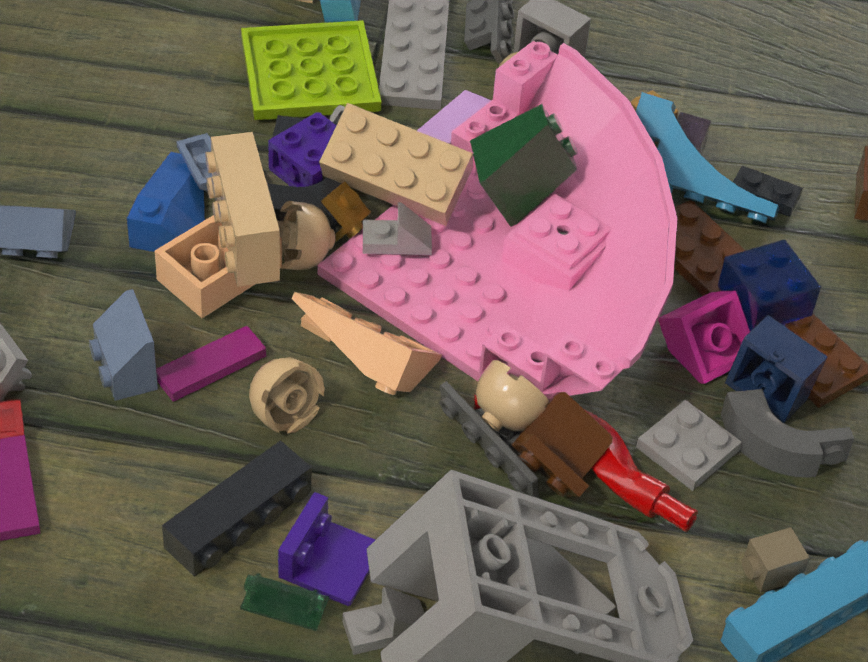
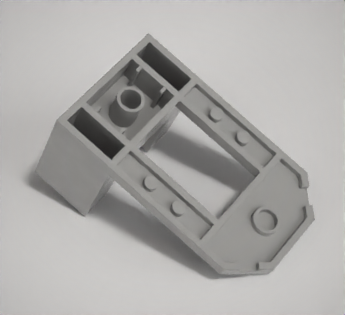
M450 470L367 548L372 583L435 601L439 599L435 605L381 651L382 662H507L534 639L613 662H677L680 654L693 642V637L676 573L665 561L659 565L645 549L649 543L638 531L454 470ZM526 538L607 563L619 618L537 594Z

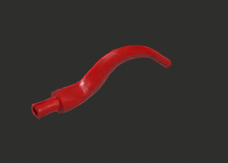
M474 395V409H480L477 396ZM585 410L613 438L612 444L592 466L597 477L617 496L645 516L653 518L659 515L684 532L690 530L696 521L698 511L669 495L670 487L667 484L640 471L617 431L605 420Z

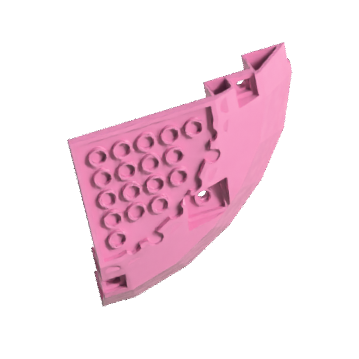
M532 41L496 69L493 100L452 131L451 145L473 153L470 140L543 104L549 115L555 113L563 128V132H561L563 137L570 136L578 152L577 155L573 156L577 170L520 222L510 227L479 183L473 156V169L447 226L418 215L431 225L432 255L363 254L362 229L319 263L317 274L424 346L442 354V358L476 381H479L492 360H498L511 368L507 372L508 375L513 374L517 377L522 375L548 399H551L557 392H566L569 396L602 391L623 369L630 368L641 357L672 291L677 215L662 156L630 101L577 50L563 43L559 47V54H556L550 50L547 44ZM391 206L375 220H397L398 206ZM558 232H565V233H568V234L563 235V234H560V233H558Z

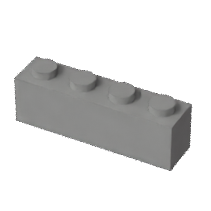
M526 538L537 594L614 617L616 606L551 545Z

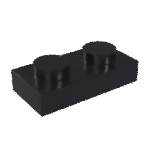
M741 166L733 180L734 184L753 195L778 204V213L788 217L791 216L803 190L800 186L745 166Z

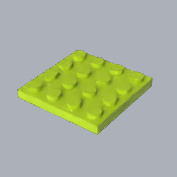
M363 20L241 28V39L254 120L277 119L278 115L306 117L316 112L322 115H332L337 106L346 107L347 103L369 112L381 111L382 101Z

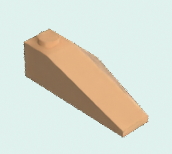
M297 292L293 294L292 299L365 376L377 381L375 387L391 395H395L397 391L411 392L440 361L442 354L402 335L399 337L388 332H384L383 335L380 333L382 328L380 325L360 318L352 320V313L312 295Z

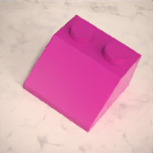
M736 291L711 292L658 319L669 352L700 384H705L730 371L744 337L750 333Z

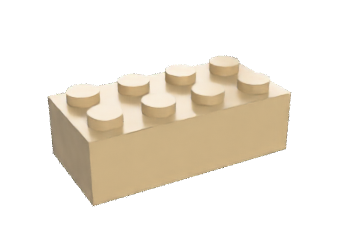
M347 103L319 163L323 176L339 183L345 181L354 189L398 206V202H401L415 214L447 226L473 169V153Z
M253 132L211 137V152L205 153L208 173H212V177L206 179L209 198L216 199L212 203L215 223H222V226L218 228L221 247L228 248V251L225 252L227 272H234L237 287L280 281V229Z

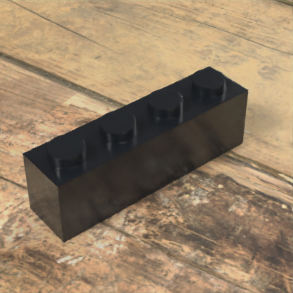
M280 440L162 525L164 549L194 577L204 569L214 567L223 555L235 546L245 544L254 532L265 524L273 523L278 519L281 512L293 503L303 501L311 491L312 467Z

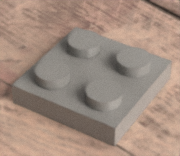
M684 400L638 438L636 448L693 491L739 452L742 442L691 403Z

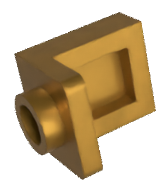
M345 181L321 201L343 227L335 234V242L345 234L349 239L354 237L363 229L361 221L371 213L361 201L359 195Z

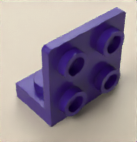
M316 112L268 140L269 170L289 186L306 187L323 181V174L319 161L337 125L321 113Z
M314 492L278 549V578L350 606L370 573L367 548L375 539L331 522L332 516L328 514V497Z

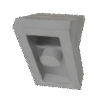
M398 202L397 220H363V254L432 255L431 225L403 203Z
M383 587L382 604L343 613L342 622L353 655L387 647L424 614L420 599L389 587Z

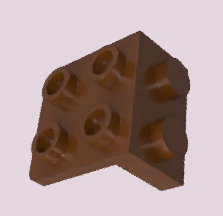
M557 392L545 406L546 409L525 428L513 442L512 446L520 453L519 459L527 467L535 472L539 470L548 479L546 483L554 492L561 497L565 495L580 497L589 486L582 478L609 448L613 438L566 392Z

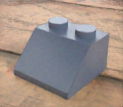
M0 205V248H2V255L23 256V249L37 250L36 257L58 258V251H68L76 210Z
M127 290L93 323L94 339L89 340V347L94 362L100 360L102 366L98 367L102 385L104 388L110 387L115 401L158 390L154 341L134 290Z

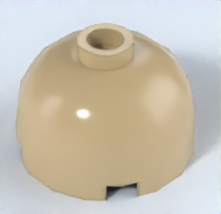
M287 201L280 210V212H287L284 221H277L280 237L282 238V256L285 261L281 269L309 270L316 267L326 257L329 249L333 248L335 232L331 229L326 215L315 205Z
M291 357L273 359L264 364L255 374L250 384L249 399L254 414L264 425L278 433L279 431L295 433L307 426L317 415L320 407L316 403L319 394L324 396L325 387L320 373L309 364Z
M492 360L481 375L476 389L478 405L485 412L481 418L496 431H499L502 427L514 432L524 431L542 414L549 400L522 375L519 377L513 374L508 375L507 372L511 369L509 366L498 360Z

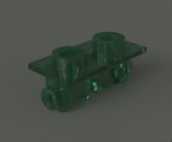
M256 573L255 576L248 574L244 584V590L247 592L240 610L317 631L328 604L329 596L319 594L318 589L311 591L262 577L261 573Z

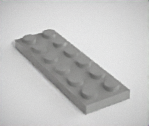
M389 0L379 83L381 105L441 110L449 0Z

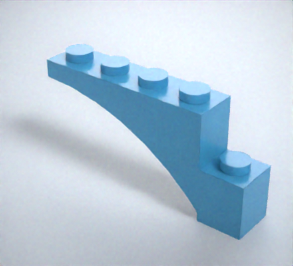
M642 92L635 112L653 143L655 141L659 142L657 150L663 159L671 193L673 188L686 192L684 197L695 202L703 203L706 198L717 202L716 208L726 212L735 213L736 208L749 212L747 218L766 224L767 219L776 220L779 211L778 204L757 197L737 186L719 173L701 156L678 123L674 114L676 109L674 102Z

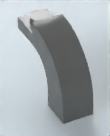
M762 389L727 392L721 412L724 427L742 442L740 451L758 465L788 476L816 477L820 464L834 465L847 461L854 441L850 427L817 431L798 430L785 425L773 415Z

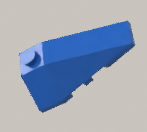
M170 152L138 194L127 217L129 247L155 252L158 248L205 220L204 190L199 189L180 153Z

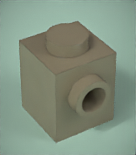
M790 527L749 539L745 555L742 559V566L746 576L750 580L753 579L761 593L787 585L795 576L804 573L810 557Z

